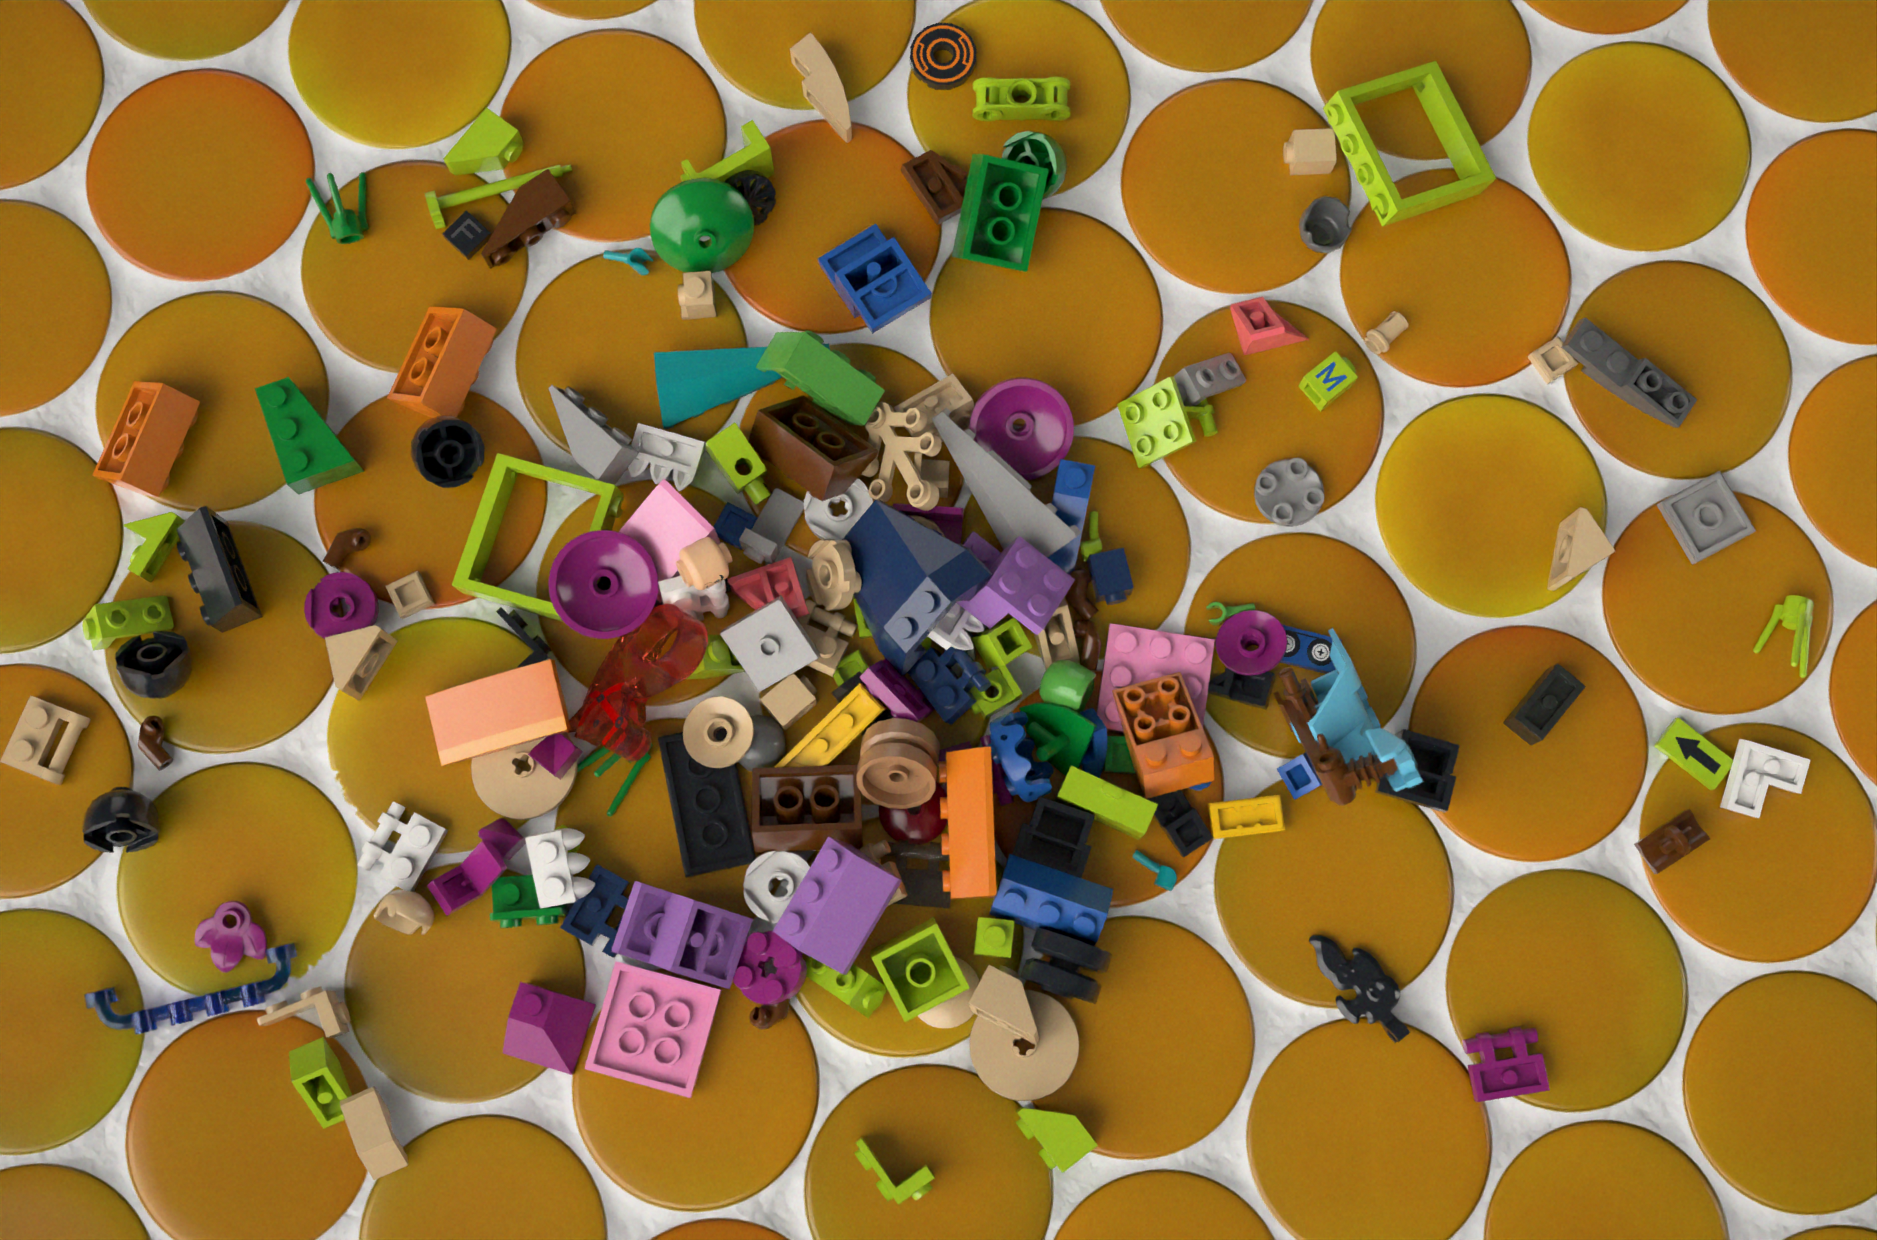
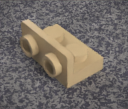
M951 374L893 408L895 412L905 413L910 408H916L925 412L927 423L921 431L916 432L905 427L911 437H920L924 433H931L939 437L942 443L943 439L932 418L947 408L951 412L949 415L950 419L964 431L969 428L970 416L975 405L973 399L955 375Z

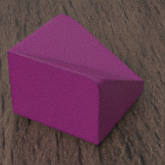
M558 733L547 736L528 755L561 780L583 751L562 734Z
M504 818L497 819L477 832L482 840L489 839L492 845L501 852L504 860H510L526 844L525 838Z

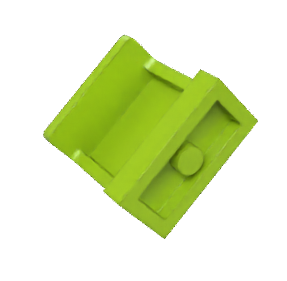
M751 120L741 126L744 148L701 173H696L689 160L685 159L681 162L684 174L680 175L682 182L696 178H711L724 182L732 175L745 170L761 172L768 178L775 174L771 148L754 121ZM741 181L737 182L738 187L741 185Z

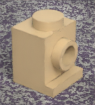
M711 271L683 273L684 285H678V299L681 306L682 320L717 317L715 286Z

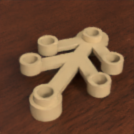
M882 401L877 403L865 424V429L869 432V444L879 450L883 440L886 446L879 479L874 480L869 486V495L872 499H879L883 502L890 499L893 493L891 484L895 466L897 465L908 485L907 498L910 504L923 511H929L936 506L939 500L938 487L921 479L907 452H920L933 457L941 449L942 443L940 438L931 433H924L920 437H899L894 431L895 427H907L916 432L921 431L927 423L925 412L916 408H910L905 413L895 412L890 404ZM877 457L862 472V475L872 477L877 473L879 469Z

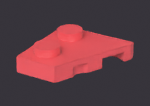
M791 557L727 579L732 592L755 610L782 595L796 618L809 614Z

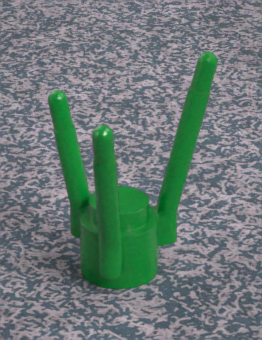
M364 172L359 174L358 215H355L354 210H344L334 175L332 173L327 174V180L336 208V212L333 214L334 219L312 179L307 178L306 184L329 227L331 238H336L339 244L355 243L363 239V231L369 230L366 220V174Z
M630 729L627 732L623 730L614 740L580 762L577 768V772L581 771L613 749L617 751L594 772L596 777L601 776L621 757L630 764L635 759L637 760L607 811V816L609 817L613 816L643 765L651 758L647 752L653 747V744L647 737L624 757L622 753L637 738Z

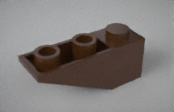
M546 169L520 186L481 253L490 269L496 265L506 264L513 258L515 252L525 246L531 247L542 239L543 234L552 228L564 226L570 221L571 216L576 213L571 200L549 169Z

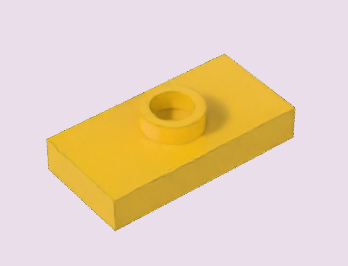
M1280 795L1208 804L1213 840L1285 831Z

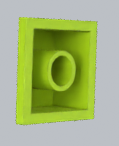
M934 917L870 950L871 958L904 1022L970 989Z

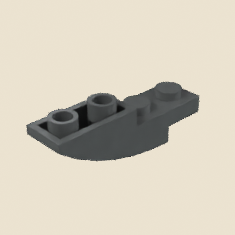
M1587 318L1578 321L1561 346V348L1584 365L1581 371L1596 383L1633 407L1672 427H1680L1697 401L1695 397L1648 359L1642 358L1638 360Z

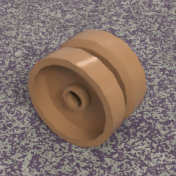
M891 718L878 721L870 726L862 737L861 758L858 762L856 775L857 786L863 796L875 804L896 809L917 807L930 800L936 788L937 767L940 755V742L934 732L923 724L909 719Z

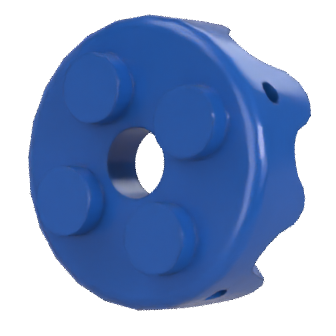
M1022 711L1016 713L1009 712L990 722L991 743L988 744V747H991V757L994 762L1002 764L1006 773L1004 782L1012 796L1018 794L1023 801L1029 803L1052 792L1049 778L1054 773V770L1050 763L1044 761L1035 762L1032 757L1035 743L1032 738L1025 737L1026 732L1022 727L1028 721L1026 713Z

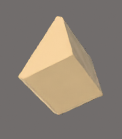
M1578 508L1559 523L1547 586L1548 590H1556L1615 552L1611 543L1585 508Z
M376 625L325 637L335 687L360 701L396 645L397 640Z

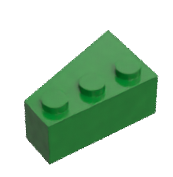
M289 377L255 388L286 483L298 495L364 472V469L329 427L316 408Z

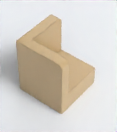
M915 453L914 467L921 479L936 485L939 489L940 498H948L950 461L922 459V453Z

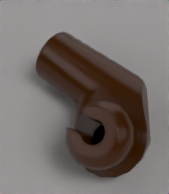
M362 528L338 533L322 562L339 569L346 554L362 551L370 545V534Z
M153 715L147 717L141 724L138 747L151 763L161 771L172 763L173 758L162 747L165 731L164 722L160 717Z
M785 999L776 1005L755 1007L750 1012V1022L759 1029L771 1028L787 1017L790 999Z

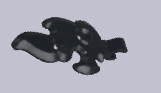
M1313 935L1309 938V942L1315 948L1317 964L1322 974L1331 980L1338 990L1354 989L1356 991V998L1353 1000H1346L1340 995L1335 998L1339 1011L1346 1019L1357 1024L1359 1023L1360 1016L1366 1015L1367 1022L1369 1024L1379 1022L1394 1043L1400 1042L1410 1033L1407 1027L1391 1012L1400 998L1398 984L1391 977L1385 975L1378 961L1370 953L1360 948H1354L1352 950L1354 958L1348 960L1337 944L1331 939L1320 935Z

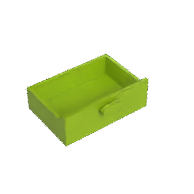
M1073 766L1070 767L1054 800L1066 806L1095 815V821L1137 840L1146 834L1158 806L1154 802Z

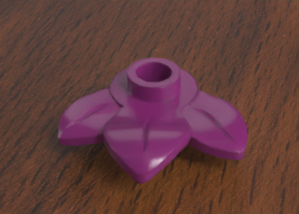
M227 901L217 908L213 917L207 918L199 924L195 932V946L200 948L211 947L213 963L220 971L227 973L240 962L243 954L256 959H264L267 953V937L264 929L252 921L251 912L245 904L239 901ZM227 914H232L236 917V925H230L227 922Z

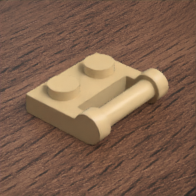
M30 695L0 762L61 785L65 778V775L62 774L82 729H87L91 719ZM63 721L69 722L49 767H43Z

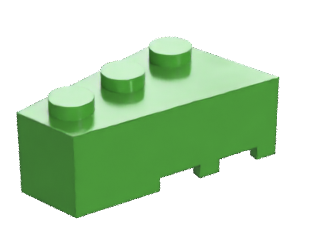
M812 331L776 332L756 368L764 373L767 370L777 372L787 379L784 385L794 390L797 386L814 398L813 403L846 423L865 426L885 391L875 383L876 377L863 369L857 370L849 364L851 360L845 354L837 350L830 351L822 345L824 340Z

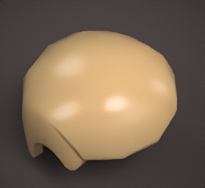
M395 890L387 894L380 902L374 914L375 919L382 924L410 935L421 926L423 927L421 934H426L435 919L433 909L428 901L418 893L407 890Z

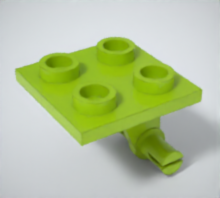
M1170 376L1117 404L1138 468H1144L1196 442L1190 419H1199L1204 437L1213 436L1218 433L1212 416L1215 412L1213 406L1208 405L1206 398L1195 407L1184 406L1174 376Z

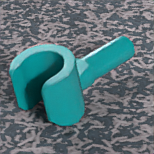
M635 248L630 253L625 254L605 250L603 254L605 259L629 264L640 275L649 273V270L642 263L653 261L641 248Z
M1136 850L1132 858L1151 871L1158 873L1154 884L1172 891L1177 880L1176 872L1170 867L1155 863Z

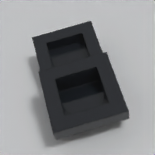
M1181 790L1147 799L1158 804L1153 816L1182 857H1186L1213 838L1194 807L1190 806Z

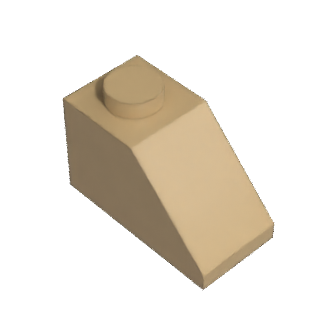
M1063 598L1043 631L1038 635L1033 633L1046 670L1057 660L1080 661L1069 608Z
M988 965L968 1003L972 1013L1037 1044L1039 1034L1022 982L1018 979L1019 974L1002 965L999 969Z

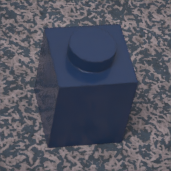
M1124 547L1089 555L1087 566L1092 576L1091 582L1096 602L1106 601L1107 605H1114L1126 601V596L1131 595L1134 586Z

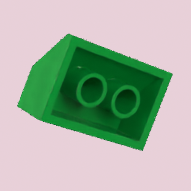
M973 154L952 257L1027 272L1049 169L985 154Z

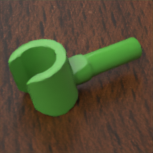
M1212 602L1206 607V610L1218 608L1223 614L1218 619L1209 620V623L1220 625L1225 621L1226 617H1231L1243 611L1255 610V605L1251 603L1224 607L1219 602Z

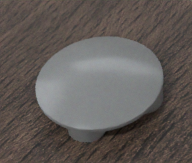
M1285 459L1268 465L1259 474L1254 487V498L1258 509L1268 520L1281 526L1293 527L1307 523L1317 515L1324 501V487L1319 475L1303 459Z

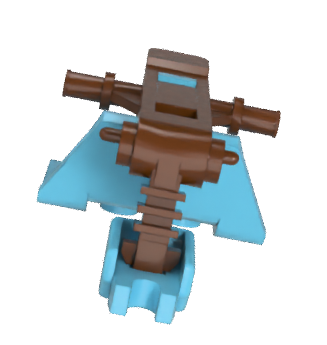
M1333 628L1328 630L1333 640L1329 656L1336 670L1311 681V686L1317 700L1306 678L1301 680V683L1298 682L1293 668H1284L1279 672V676L1286 688L1284 695L1287 700H1282L1278 691L1273 693L1291 732H1294L1298 742H1301L1331 801H1334L1337 805H1346L1352 802L1356 797L1357 787L1362 789L1363 780L1366 781L1369 787L1372 786V777L1375 778L1378 784L1381 783L1380 777H1383L1384 774L1394 791H1400L1406 787L1411 788L1423 782L1410 747L1404 740L1380 728V723L1372 707L1368 704L1367 694L1353 662Z

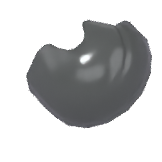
M1324 196L1314 200L1303 211L1299 221L1302 241L1315 252L1330 253L1340 249L1351 233L1348 223L1349 208L1338 198Z
M758 714L751 716L754 725L752 745L738 763L750 772H752V768H774L786 754V738L783 729L772 717Z

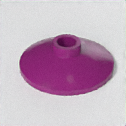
M1258 610L1243 611L1231 616L1220 627L1216 637V650L1221 662L1231 671L1242 675H1258L1273 669L1282 660L1287 649V636L1283 625L1271 614ZM1250 645H1257L1259 647L1255 651L1246 650Z

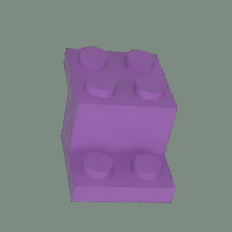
M973 531L962 545L969 548L993 575L971 600L958 601L957 604L989 629L1009 613L1038 635L1049 622L1075 579L1020 536L1002 552H999Z
M635 881L611 951L650 963L674 973L730 989L753 919Z

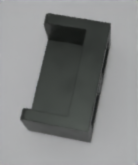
M1557 663L1545 670L1503 724L1529 745L1538 743L1546 737L1586 686Z

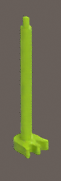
M559 164L438 198L435 190L426 192L425 197L435 228L446 227L441 209L517 189L546 169H549L554 178L561 177L563 173L572 171L571 165L560 167Z

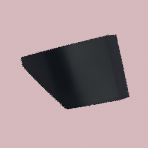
M1226 668L1224 673L1209 681V694L1267 710L1276 676L1271 672L1258 675H1242Z

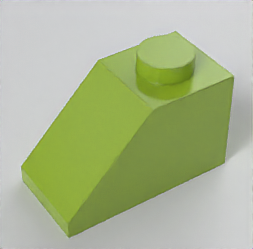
M486 107L443 160L449 171L455 176L503 170L509 162L512 163L517 160L523 150L524 142L516 128Z
M324 1037L289 1051L291 1082L323 1129L345 1120L340 1101L352 1096L341 1064Z

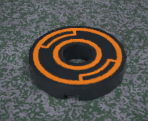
M935 23L925 27L915 36L910 46V65L914 75L920 81L922 80L928 84L929 87L936 90H950L961 86L973 73L976 67V47L972 37L963 28L952 23ZM940 50H946L953 57L947 63H940L935 60L934 55Z

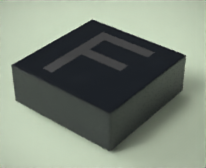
M467 210L442 233L443 237L467 260L474 256L491 237V233Z

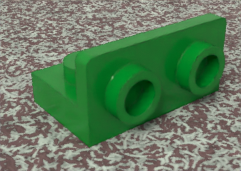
M533 875L499 877L492 884L493 913H490V921L500 922V928L522 927V920L536 919L537 925L558 924V917L568 915L567 904L540 909Z

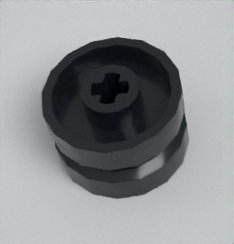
M1037 928L1031 947L1035 952L1049 957L1050 961L1046 962L1036 958L1027 959L1020 977L1040 985L1041 989L1072 1000L1074 997L1096 1004L1102 986L1097 980L1083 975L1082 972L1083 970L1096 974L1107 972L1112 954L1079 940Z

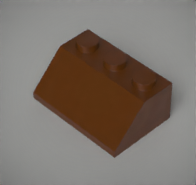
M804 395L758 410L748 439L754 451L762 459L772 463L787 478L797 482L809 491L811 496L821 501L845 493L877 457L879 451Z
M858 765L752 768V836L755 852L821 850L828 836L851 844L857 849L863 847L862 800L856 776Z

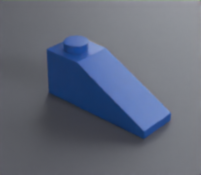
M1060 459L1051 504L1058 509L1055 513L1057 517L1068 527L1075 525L1081 533L1047 558L1067 574H1070L1075 570L1095 465Z

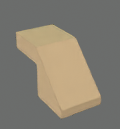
M375 1086L340 1101V1106L357 1154L373 1180L408 1166V1156L392 1131L390 1111Z

